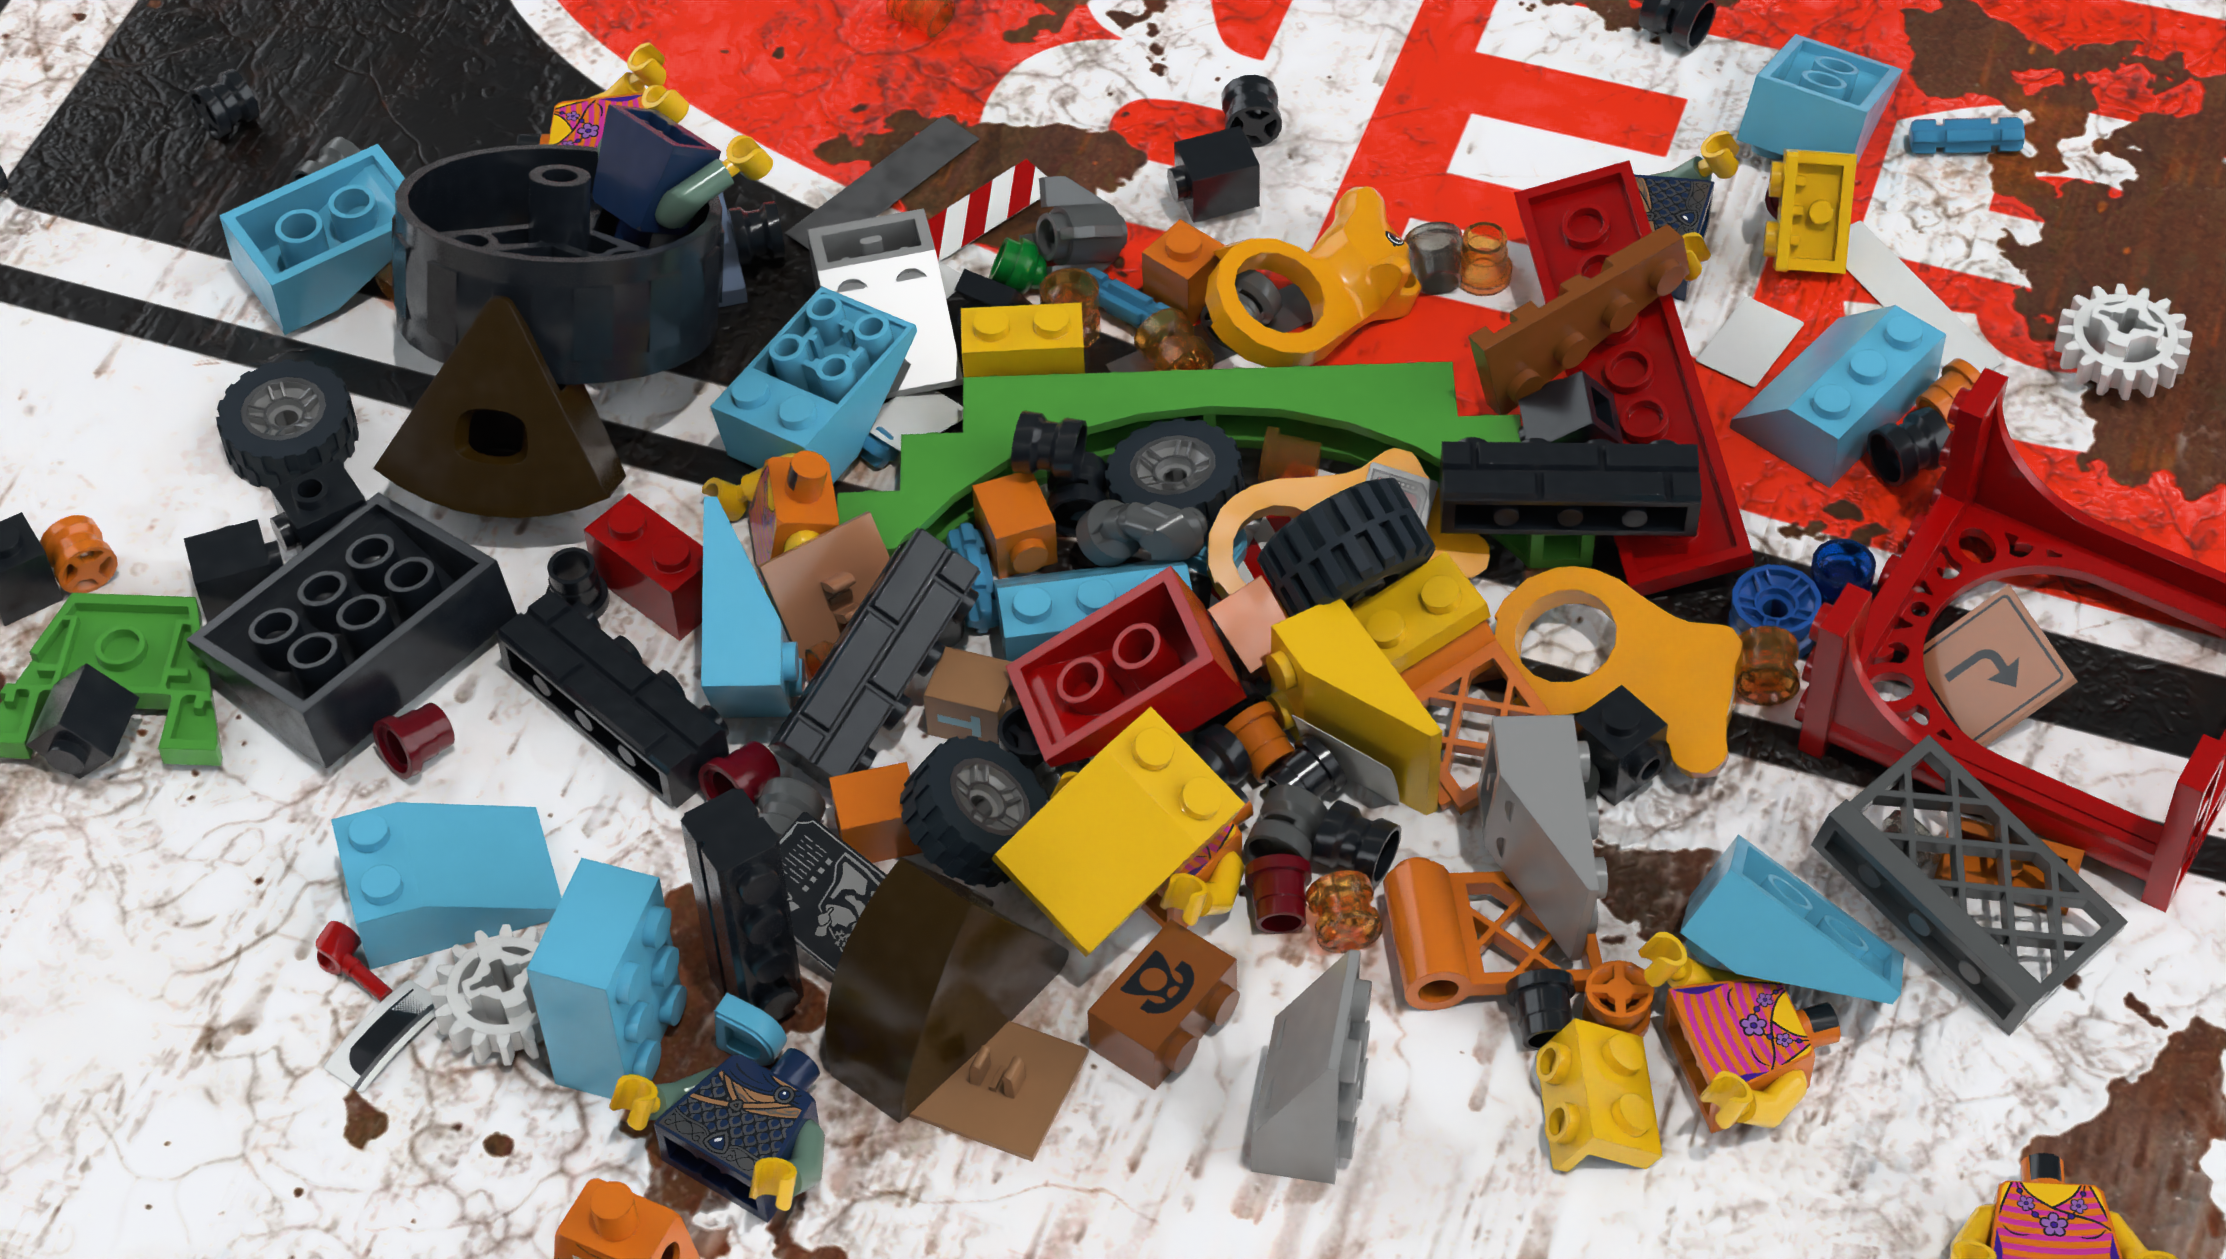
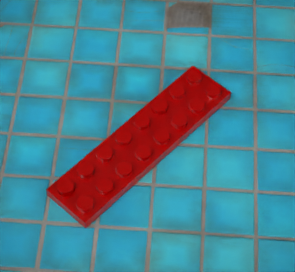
M1630 160L1514 192L1516 205L1545 304L1558 297L1561 283L1579 273L1590 279L1601 273L1602 266L1607 257L1652 233ZM1672 294L1659 296L1637 313L1635 319L1628 327L1622 331L1613 332L1593 347L1579 365L1571 369H1565L1567 377L1583 370L1613 393L1624 444H1648L1660 439L1671 440L1677 444H1698L1702 499L1697 535L1695 537L1613 536L1627 585L1641 596L1755 566L1750 542Z

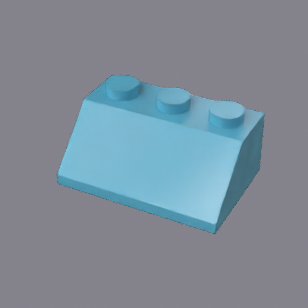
M1896 305L1840 317L1731 419L1730 428L1831 488L1868 451V434L1887 423L1896 424L1916 404V398L1938 379L1946 334Z
M1150 560L1120 564L1114 567H1094L994 580L1004 660L1013 662L1169 566H1172L1192 590L1187 564L1184 561Z

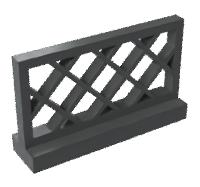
M1927 735L1851 801L1846 799L1830 812L1811 843L1812 847L2009 1036L2028 1020L2037 1007L2116 937L2128 923L2118 911L1930 735ZM1925 761L1945 780L1946 795L1913 792L1911 771ZM1899 782V791L1890 790ZM1871 805L1900 807L1902 833L1882 832L1862 813ZM1914 809L1946 811L1949 838L1915 835ZM1961 813L1978 814L1986 818L1994 826L1995 842L1962 839ZM1916 851L1950 854L1951 881L1929 878L1917 866ZM1963 855L1996 858L1998 885L1965 882ZM2010 860L2030 861L2044 873L2045 889L2012 886ZM1966 898L2000 901L2001 928L1981 927L1967 914ZM2014 903L2046 905L2049 933L2016 930ZM2061 907L2082 909L2102 928L2092 937L2063 934ZM2017 946L2050 949L2052 973L2040 983L2018 962ZM2064 950L2075 951L2065 960Z

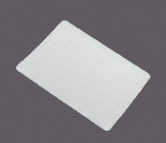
M1291 715L1296 722L1299 736L1301 737L1307 733L1318 739L1338 761L1347 778L1386 800L1399 805L1398 786L1390 768L1297 716Z

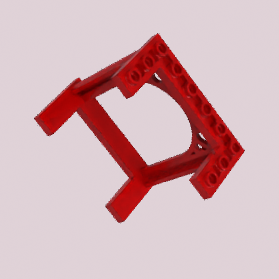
M1984 368L1971 390L1964 387L1960 388L1952 402L1947 422L1955 425V428L1947 437L1939 456L1938 464L1946 467V471L1942 473L1930 499V506L1933 507L1927 515L1918 512L1914 517L1904 540V547L1906 549L1902 556L1899 557L1892 554L1888 558L1878 580L1877 589L1880 591L1875 599H1872V592L1848 582L1834 605L1824 602L1813 620L1809 639L1817 643L1805 663L1801 677L1803 681L1809 683V686L1804 691L1794 716L1796 721L1802 723L1798 750L1821 760L1832 743L1890 768L1927 735H1930L2032 832L2059 844L2084 850V855L2145 881L2146 885L2140 902L2166 913L2226 802V729L2220 740L2203 734L2177 781L2164 826H2161L2007 759L1983 747L1967 736L1947 717L1931 692L1924 669V643L1933 622L1939 614L1963 593L1989 581L2029 574L2057 575L2090 582L2226 638V573L2094 519L2070 505L2048 488L2025 463L2017 451L2005 424L2002 405L2009 377ZM1966 536H1975L1982 539L1992 549L1993 560L1988 563H1977L1970 560L1961 550L1959 541ZM2010 546L2014 547L2013 551H2021L2029 554L2023 557H2016L2014 555L2009 554ZM1946 559L1959 572L1955 578H1943L1946 569ZM1922 610L1927 615L1916 616L1913 614V611ZM1894 650L1901 651L1907 656L1903 663L1890 662L1893 658ZM1888 680L1901 681L1912 689V693L1900 700L1884 701L1873 687V684ZM1915 712L1924 715L1928 724L1922 725L1918 723L1911 715ZM1925 761L1911 771L1912 779L1946 793L1945 780Z

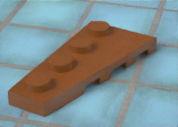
M1666 224L1607 257L1602 266L1601 273L1590 279L1579 273L1561 283L1558 297L1540 308L1532 301H1529L1511 311V324L1493 333L1485 326L1469 335L1486 404L1498 415H1507L1519 406V399L1540 390L1543 385L1550 382L1565 369H1571L1579 365L1593 347L1613 332H1619L1628 327L1635 319L1637 313L1659 296H1665L1673 292L1681 284L1684 277L1690 273L1684 238L1670 225Z

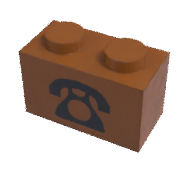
M1170 919L1087 1011L1089 1049L1156 1090L1172 1071L1179 1073L1186 1068L1196 1053L1199 1040L1213 1024L1221 1026L1234 1012L1240 998V992L1237 990V959Z

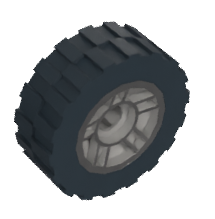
M285 359L279 363L271 364L269 362L262 364L260 368L242 374L240 380L235 384L231 383L225 390L226 395L224 399L218 403L219 417H216V422L229 465H233L234 472L241 479H248L253 486L259 488L261 486L269 487L271 490L336 459H339L344 466L348 457L351 458L355 452L354 443L359 438L358 423L346 383L341 377L337 378L335 376L334 370L327 366L324 368L318 366L316 362L309 360L298 362L294 361V359Z
M1185 418L1173 419V421L1162 422L1161 420L1150 423L1151 426L1143 429L1138 428L1131 432L1127 439L1121 440L1115 446V452L1113 455L1109 454L1106 462L1107 471H1105L1109 499L1124 504L1138 502L1149 505L1157 501L1179 509L1187 507L1197 508L1205 515L1208 530L1204 537V542H1206L1220 509L1234 495L1246 489L1241 455L1235 440L1232 437L1226 436L1225 430L1218 426L1212 427L1207 425V422L1197 419L1196 421H1185Z
M956 736L949 738L944 744L940 743L904 783L906 788L900 794V804H903V812L901 813L903 824L907 825L910 839L915 846L918 845L922 850L923 856L931 864H936L943 870L942 873L952 879L956 877L963 880L964 884L971 886L981 884L985 885L986 888L996 887L1000 882L1006 884L1011 879L992 860V857L1047 804L1049 798L1044 788H1041L1036 781L1037 777L1031 769H1027L1019 761L1020 758L1012 752H1006L999 747V744L990 740L985 742L978 740V737L974 736L959 739Z

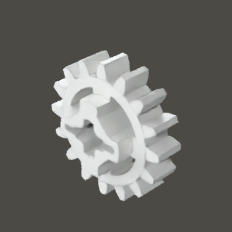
M2117 284L2115 293L2107 295L2101 287L2095 286L2092 289L2090 300L2077 294L2073 297L2071 308L2062 310L2054 351L2062 353L2060 367L2062 369L2077 368L2074 382L2078 385L2087 383L2090 380L2096 382V394L2103 396L2108 392L2109 388L2118 389L2122 400H2129L2132 389H2139L2142 394L2150 398L2154 396L2157 384L2170 389L2174 386L2176 374H2184L2193 337L2192 332L2183 330L2186 316L2184 314L2169 315L2171 301L2167 298L2156 303L2149 301V289L2142 288L2134 296L2127 293L2124 284Z
M503 924L499 932V938L489 940L488 936L482 930L475 932L476 946L468 950L464 946L455 944L451 948L455 965L438 964L436 973L440 985L430 988V995L435 1009L434 1014L441 1035L449 1034L453 1049L457 1053L472 1045L476 1062L482 1064L489 1058L492 1051L500 1052L504 1066L511 1065L515 1051L522 1049L533 1060L538 1058V1042L542 1041L544 1037L526 970L540 943L537 927L530 926L523 936L519 938L513 937L509 924Z

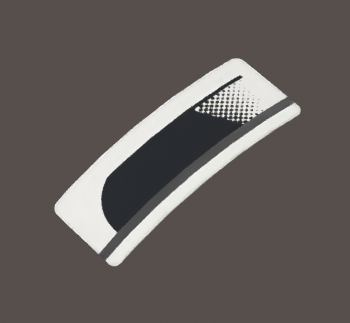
M412 980L405 981L381 1001L350 1032L326 1061L324 1069L357 1092H365L397 1052L435 1017V1009L430 992Z

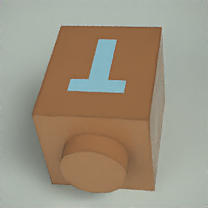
M945 646L944 652L936 664L923 695L927 735L944 739L956 736L959 739H965L967 736L978 737V740L985 742L990 740L998 744L997 729L999 720L1005 712L1017 705H1021L1005 667L1012 661Z

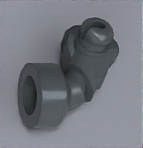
M1103 500L1080 517L1076 526V539L1083 554L1090 561L1102 567H1114L1122 564L1133 556L1140 547L1151 553V560L1181 562L1198 555L1202 550L1208 524L1205 515L1194 507L1179 509L1157 501L1145 505L1138 502L1124 504L1116 500Z

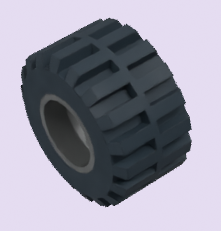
M1395 478L1369 480L1351 486L1304 511L1269 539L1259 553L1257 562L1287 614L1291 617L1318 604H1330L1340 598L1351 608L1360 599L1374 596L1408 573L1427 563L1435 552L1436 546Z

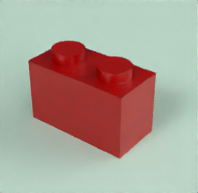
M630 493L583 529L587 550L593 556L599 576L605 580L609 590L679 641L702 623L703 546Z

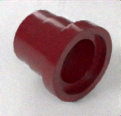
M427 703L398 718L388 715L375 722L373 726L375 744L382 759L390 770L402 779H408L419 773L424 762L452 746L455 741L454 731L448 717L434 703Z
M749 741L725 758H712L700 768L698 779L701 790L708 801L732 788H742L755 805V800L761 796L767 781L780 777L781 771L778 761L766 746L757 741Z
M1290 854L1266 855L1250 861L1245 866L1244 873L1245 884L1252 890L1256 927L1263 932L1271 934L1291 933L1302 929L1306 925V887L1312 881L1310 862L1305 858Z

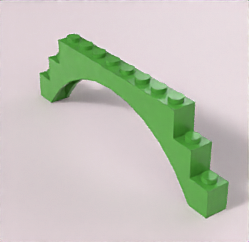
M1453 362L963 377V432L901 434L900 491L868 490L838 493L837 510L839 525L867 511L871 512L890 558L904 536L916 528L924 529L947 545L946 537L950 530L958 529L961 523H971L972 525L975 523L972 485L1018 473L1012 470L1011 453L1016 425L1021 412L1024 410L1043 413L1047 420L1060 422L1067 417L1086 420L1087 444L1085 451L1096 454L1105 463L1109 454L1113 455L1115 452V446L1121 440L1127 439L1130 433L1138 428H1146L1151 426L1150 423L1161 420L1162 422L1173 421V419L1185 418V421H1196L1197 419L1207 422V425L1212 427H1220L1225 430L1226 436L1232 437L1235 440L1237 448L1279 449L1347 462L1358 467H1363L1384 451L1392 448L1410 451L1419 460L1425 474L1431 480L1438 482V488L1442 441L1458 442L1467 437H1477L1487 442H1521L1519 438L1521 420L1520 414L1458 416ZM1038 470L1034 473L1039 487L1047 484V471ZM1490 534L1518 557L1528 568L1592 566L1595 535Z

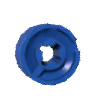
M1767 564L1752 568L1740 576L1732 589L1728 627L1733 628L1743 642V649L1748 652L1747 659L1763 665L1781 666L1782 659L1794 657L1798 661L1808 654L1815 641L1809 639V632L1813 620L1821 607V593L1815 582L1806 574L1786 565Z

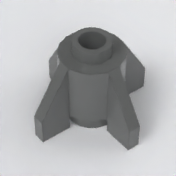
M1068 177L1039 178L1041 208H1054L1050 213H1043L1039 217L1036 233L1019 235V240L1022 237L1031 240L1038 246L1039 253L1043 256L1044 260H1053L1054 263L1059 265L1046 267L1049 296L1076 294L1075 286L1077 281L1081 279L1084 270L1094 267L1103 272L1119 257L1121 250L1127 243V225L1124 218L1119 215L1113 205Z

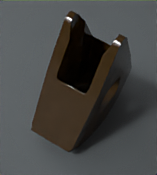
M494 296L486 302L373 468L397 486L426 501L459 512L484 517L516 519L556 515L603 501L611 497L626 477L620 459L585 385L556 384L527 323L513 301L504 296Z
M900 857L877 887L845 944L834 973L825 1023L826 1055L831 1076L898 1123L908 1118L911 1112L978 1052L982 1045H985L1008 1021H1012L1058 975L1065 966L1069 956V951L1055 941L1010 920L993 909L994 901L982 893Z

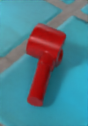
M330 921L316 939L317 961L320 968L330 974L338 975L341 972L345 973L348 977H352L377 1000L383 1001L393 990L365 967L359 959L353 956L361 945L360 937L347 925L338 921Z

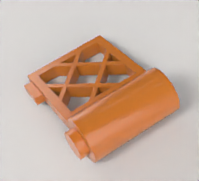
M1486 620L1400 673V676L1425 708L1433 705L1454 709L1448 737L1442 736L1441 750H1444L1445 753L1443 762L1441 761L1438 794V806L1442 811L1454 805L1459 814L1462 815L1479 804L1477 795L1478 782L1463 791L1450 774L1455 752L1484 757L1487 743L1458 739L1464 711L1494 716L1552 715L1497 642ZM1494 665L1507 681L1503 703L1468 697L1471 680ZM1459 688L1458 695L1449 694ZM1515 694L1524 706L1513 704Z
M1413 857L1398 863L1384 878L1383 889L1404 996L1410 1006L1420 1010L1433 1011L1457 1005L1468 996L1506 995L1505 986L1507 982L1519 974L1538 969L1562 970L1543 957L1556 941L1503 871L1449 873L1442 864L1423 857ZM1490 894L1508 906V908L1495 922H1492L1470 906L1468 895ZM1518 914L1547 933L1534 949L1504 930ZM1476 932L1481 935L1479 939H1477ZM1596 933L1587 934L1581 956L1584 969L1565 970L1573 975L1576 992H1585L1587 977L1595 967L1603 964ZM1493 943L1521 963L1513 972L1485 973L1481 954Z

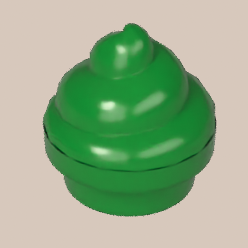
M1006 237L994 259L989 279L1014 288L1023 295L1031 288L1037 290L1048 284L1046 260L1039 254L1038 246L1031 240L1022 237L1019 241H1015Z

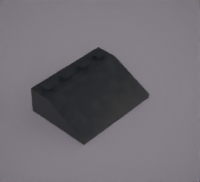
M378 492L187 638L186 641L190 649L288 744L323 767L328 768L372 733L375 722L388 715L394 716L400 709L444 676L481 644L490 639L498 632L500 627L518 614L496 559Z

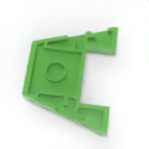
M72 593L29 651L32 661L15 684L6 683L0 691L2 699L0 703V758L31 759L33 749L26 746L54 684L87 663L140 697L135 707L136 709L168 710L158 747L163 764L221 766L223 756L210 669L190 649L186 641L187 638L203 627L201 611L196 597Z

